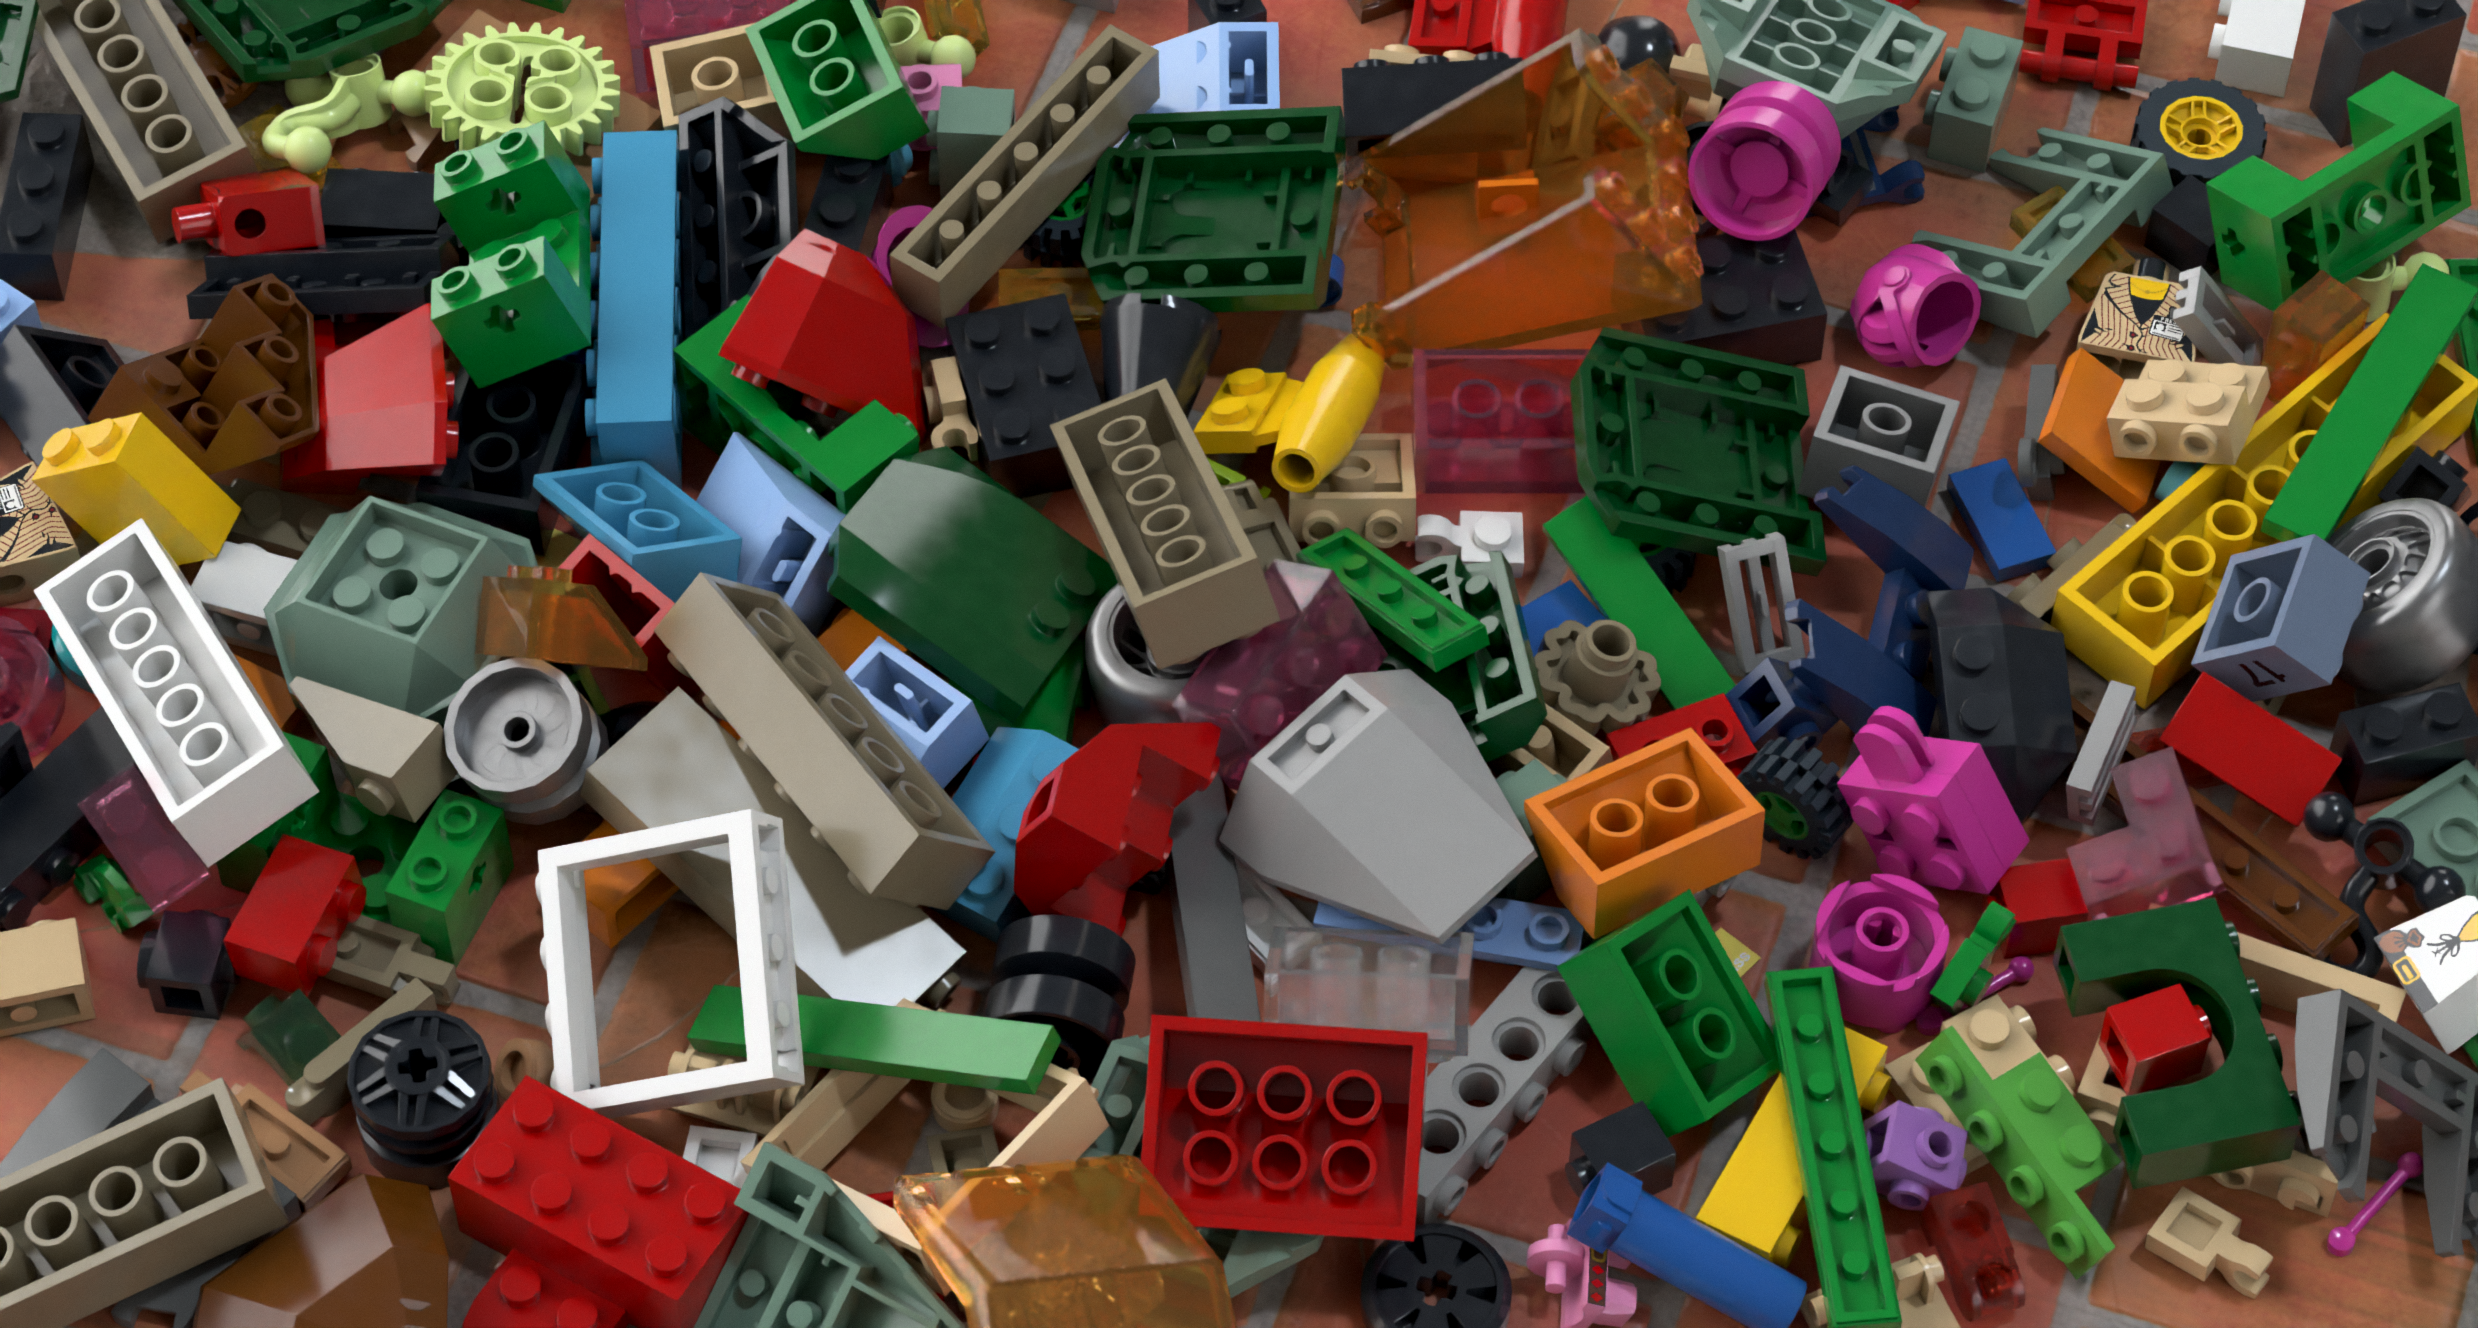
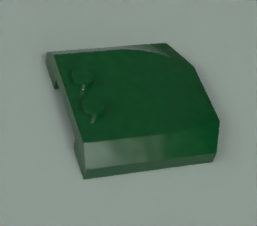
M453 0L172 1L245 83L314 78L418 36Z
M1341 106L1134 114L1127 123L1130 130L1129 135L1118 148L1108 147L1097 161L1081 256L1102 305L1106 304L1111 298L1128 293H1142L1141 303L1159 305L1161 304L1162 294L1177 296L1198 303L1213 313L1318 309L1326 301L1346 165L1345 120Z
M1604 327L1570 382L1578 481L1611 535L1719 557L1718 546L1726 544L1736 546L1740 545L1742 540L1749 538L1760 540L1765 538V534L1778 532L1786 540L1791 572L1817 577L1827 563L1821 512L1809 511L1808 497L1797 494L1804 471L1800 431L1810 417L1805 370ZM1768 554L1760 556L1761 566L1770 567Z
M947 446L893 459L841 520L829 539L828 555L834 558V572L828 580L827 592L1011 723L1016 721L1051 671L1089 623L1100 600L1118 583L1106 559Z
M1489 551L1491 560L1489 562L1463 564L1458 554L1438 556L1409 569L1411 573L1486 625L1490 643L1488 646L1438 672L1433 671L1340 601L1323 608L1308 621L1314 632L1290 653H1287L1282 645L1279 647L1281 682L1278 692L1285 728L1345 674L1410 669L1452 702L1486 763L1528 745L1547 716V709L1512 568L1502 551Z

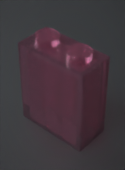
M135 761L79 799L77 805L155 915L211 877L210 867L206 866L172 824Z

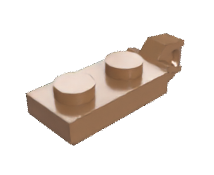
M197 1069L179 1087V1090L186 1094L214 1080ZM235 1083L230 1088L247 1114L269 1173L297 1194L301 1212H306L320 1202L352 1169L350 1156L344 1150L251 1083H248L245 1087Z

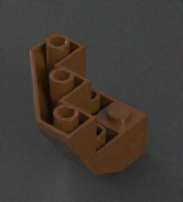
M273 273L235 285L199 339L120 366L87 419L93 424L108 418L114 419L142 412L207 476L311 441L320 431L314 317L296 298L293 290L285 283L279 281Z
M359 1173L201 1285L192 1328H447L449 1256L429 1187L427 1185Z

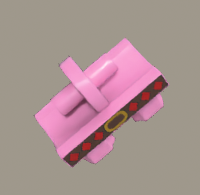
M1569 1219L1565 1225H1550L1548 1227V1237L1536 1241L1529 1246L1526 1264L1528 1269L1534 1274L1545 1278V1290L1553 1294L1562 1293L1560 1328H1588L1592 1323L1622 1327L1635 1313L1637 1287L1633 1283L1607 1277L1608 1266L1626 1270L1631 1262L1608 1249L1601 1254L1567 1235L1566 1233L1572 1219Z

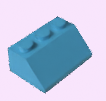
M643 459L534 475L533 487L580 536L585 539L590 533L674 603L677 602L700 572L737 582L743 538Z
M997 727L952 798L953 802L996 852L948 910L928 908L996 944L1000 933L1006 926L1019 919L1029 917L1030 911L1013 891L1016 841L1023 812L1042 779L1079 750L1078 748L1044 730Z

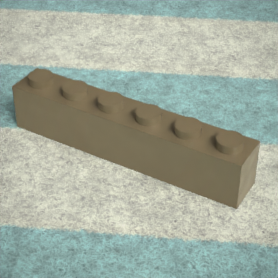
M1109 24L889 255L892 287L910 311L942 329L946 326L945 318L955 316L1091 172L1106 149L1114 147L1129 131L1127 123L1134 114H1145L1160 98L1159 50Z

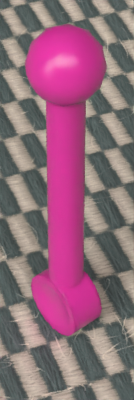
M2023 956L2015 957L2010 962L2007 970L1994 977L1983 998L2013 981H2028L2034 974L2032 961ZM1964 1004L1963 1007L1961 1008V1010H1963V1009H1965V1008H1967V1007H1969V1006L1966 1005V1004ZM1929 1006L1925 1012L1916 1018V1028L1924 1035H1935L1940 1031L1942 1022L1953 1015L1942 1008L1937 1009Z
M2406 1152L2401 1155L2397 1163L2398 1170L2347 1226L2335 1227L2330 1231L2327 1239V1248L2333 1255L2339 1257L2349 1255L2354 1249L2355 1236L2408 1178H2416L2421 1175L2424 1170L2423 1158L2419 1154Z

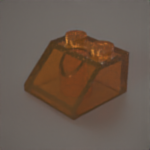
M508 565L507 577L483 576L475 654L507 658L520 657L552 663L647 671L648 657L596 586L571 583L573 570L543 566Z

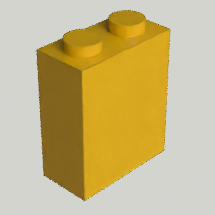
M142 412L114 419L108 418L97 423L72 429L65 428L58 431L45 444L42 451L44 458L32 478V481L100 545L142 518L177 565L216 558L241 511V508Z

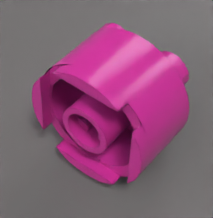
M1871 874L1870 881L1850 885V880L1837 885L1821 903L1816 918L1809 968L1832 966L1842 1018L1856 1025L1876 1028L1884 1033H1897L1905 1029L1910 1021L1920 1016L1933 1003L1930 991L1943 973L1950 935L1948 925H1945L1939 912L1940 905L1934 896L1918 883L1893 874Z

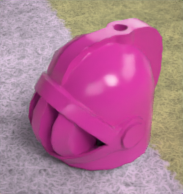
M1908 244L1891 251L1887 256L1865 271L1852 299L1850 313L1855 323L1859 342L1868 355L1882 365L1894 368H1916L1924 365L1938 366L1948 362L1958 353L1972 335L1980 315L1982 299L1978 285L1968 275L1963 274L1943 252L1925 245Z

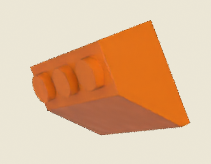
M1691 727L1524 800L1526 817L1556 895L1593 939L1622 927L1688 889L1691 890L1692 894H1696L1760 865L1765 809Z

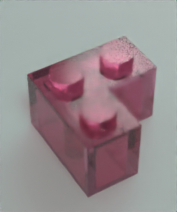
M2171 746L2110 768L2129 826L2066 848L2085 905L2092 919L2097 920L2148 910L2151 903L2165 907L2192 902L2226 890L2186 775L2173 747Z

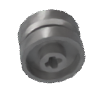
M515 657L492 663L466 680L449 705L443 728L447 756L459 775L477 792L483 802L504 809L505 818L516 823L541 825L563 819L587 803L580 797L586 769L610 749L607 728L590 703L579 693L564 672L538 659Z

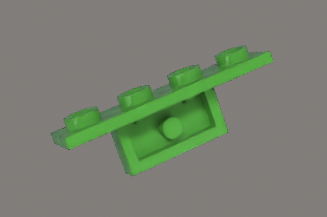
M1953 1025L1943 1030L1915 1061L1925 1073L1930 1087L1942 1096L1965 1130L1968 1131L1967 1136L1971 1143L1983 1152L2005 1182L2010 1196L2024 1208L2047 1239L2052 1253L2066 1265L2076 1280L2088 1273L2116 1246L2077 1193L2109 1174L2121 1163V1160L2041 1052L1992 1080Z

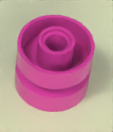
M1763 81L1751 84L1738 91L1727 102L1692 153L1689 162L1688 180L1691 194L1698 208L1717 228L1741 239L1764 241L1787 234L1804 219L1837 168L1841 153V139L1836 121L1820 99L1806 89L1791 83Z

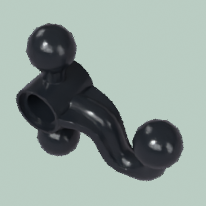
M2333 791L2319 793L2308 801L2303 812V822L2307 831L2314 838L2323 842L2342 840L2354 849L2356 868L2344 885L2338 899L2359 914V927L2349 935L2357 948V957L2352 963L2341 965L2333 961V953L2331 952L2323 962L2374 978L2384 961V955L2374 940V937L2379 935L2364 909L2365 902L2373 890H2391L2405 883L2413 889L2416 905L2424 913H2427L2466 896L2465 883L2454 869L2442 865L2428 868L2414 859V840L2410 830L2402 822L2393 818L2379 817L2363 824L2356 819V811L2353 804L2344 795ZM2380 841H2388L2396 844L2401 849L2403 855L2393 865L2378 866L2367 858L2366 852L2373 844Z

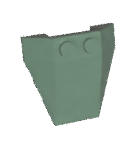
M770 1142L763 1143L734 1202V1205L750 1214L694 1328H967L827 1173Z

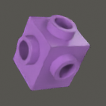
M1900 1100L1864 1121L1863 1125L1876 1191L1887 1196L1891 1204L1906 1210L1923 1211L1945 1197L1953 1195L1959 1189L1967 1171V1161L1963 1158L1968 1131L1944 1121V1117L1937 1111L1924 1107H1913Z

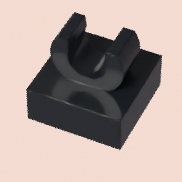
M1841 148L1840 159L1835 172L1809 211L1840 227L1873 188V172L1854 163L1853 153Z

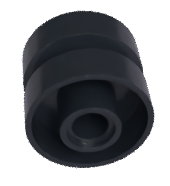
M1050 914L1035 915L1014 921L1006 926L998 937L990 978L992 989L987 995L983 1017L1053 1025L1061 1038V1042L1051 1060V1064L1065 1070L1071 1067L1076 1068L1079 1075L1085 1078L1088 1084H1091L1112 1040L1123 1038L1125 1027L1123 1012L1129 1004L1136 965L1135 954L1129 944L1118 934L1100 924L1082 918Z

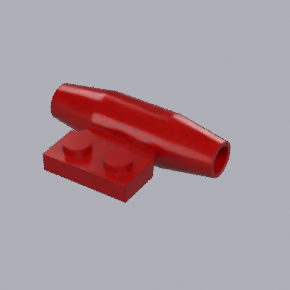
M1415 0L1408 46L1418 49L1419 54L1443 56L1444 52L1450 50L1467 51L1478 55L1492 50V52L1507 53L1510 58L1522 57L1526 115H1531L1541 109L1562 54L1569 0Z

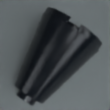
M1128 293L1111 298L1103 305L1099 322L1105 403L1166 378L1188 419L1221 343L1222 329L1217 330L1219 319L1213 312L1198 303L1172 295L1162 294L1160 305L1141 303L1142 293Z

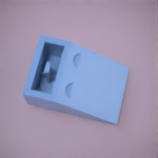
M1218 22L1151 46L1159 50L1160 98L1145 114L1280 108L1278 22ZM1130 130L1122 137V139L1113 148H1118L1124 139L1129 135Z
M733 432L696 502L743 538L737 582L778 593L816 638L837 601L836 597L827 592L828 580L834 572V558L828 555L829 539L846 514L739 432Z
M878 636L845 671L847 676L942 789L947 786L990 739L971 699L881 636Z

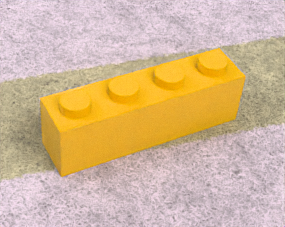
M1844 1026L1861 1115H1863L1865 1110L1876 1113L1887 1094L1892 1079L1891 1076L1883 1073L1888 1046ZM1780 1072L1695 1219L1770 1262L1787 1268L1801 1243L1803 1231L1798 1229L1807 1210Z

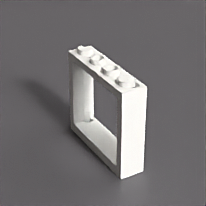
M747 809L538 850L539 873L536 876L535 888L538 900L542 905L544 938L540 945V955L543 966L547 971L549 1003L545 1011V1021L548 1032L552 1037L554 1070L550 1077V1087L609 1119L805 1084L782 818ZM729 842L747 1061L601 1087L584 870Z

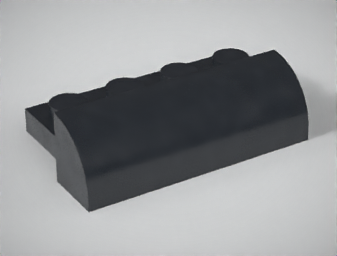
M455 233L325 238L326 244L241 256H224L214 248L204 256L207 280L186 295L189 319L212 320L233 286L273 273L279 281L285 283L293 290L296 298L311 312L314 320L329 318L332 323L391 322L426 303H431L432 280L442 276L448 270L459 266L457 235Z

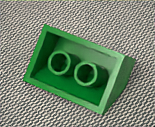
M798 0L745 28L799 151L878 160L930 132L880 22L867 0Z
M1690 889L1600 938L1556 966L1634 1103L1643 1100L1667 1138L1709 1120L1780 1071L1774 1035Z

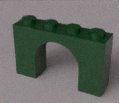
M2215 897L2060 927L2053 965L2072 1018L2104 1012L2108 1007L2180 983L2192 1005H2199L2206 1013L2212 1033L2217 1039L2224 1056V1064L2213 1074L2200 1081L2121 1097L2113 1134L2133 1190L2290 1159L2298 1132L2304 1129L2302 1113L2290 1097L2294 1094L2295 1090L2288 1091L2281 1073L2283 1057L2279 1041L2274 1033L2266 1034L2260 1018L2262 1005L2257 983L2252 976L2245 977L2238 960L2240 957V942L2237 930L2232 921L2223 920Z

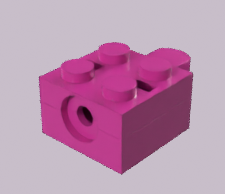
M1892 706L1879 707L1869 717L1867 724L1853 737L1860 755L1837 782V786L1850 808L1853 820L1861 828L1876 856L1878 867L1883 873L1898 875L1922 885L1989 894L2030 840L1980 743L1924 737L1915 719L1910 714Z

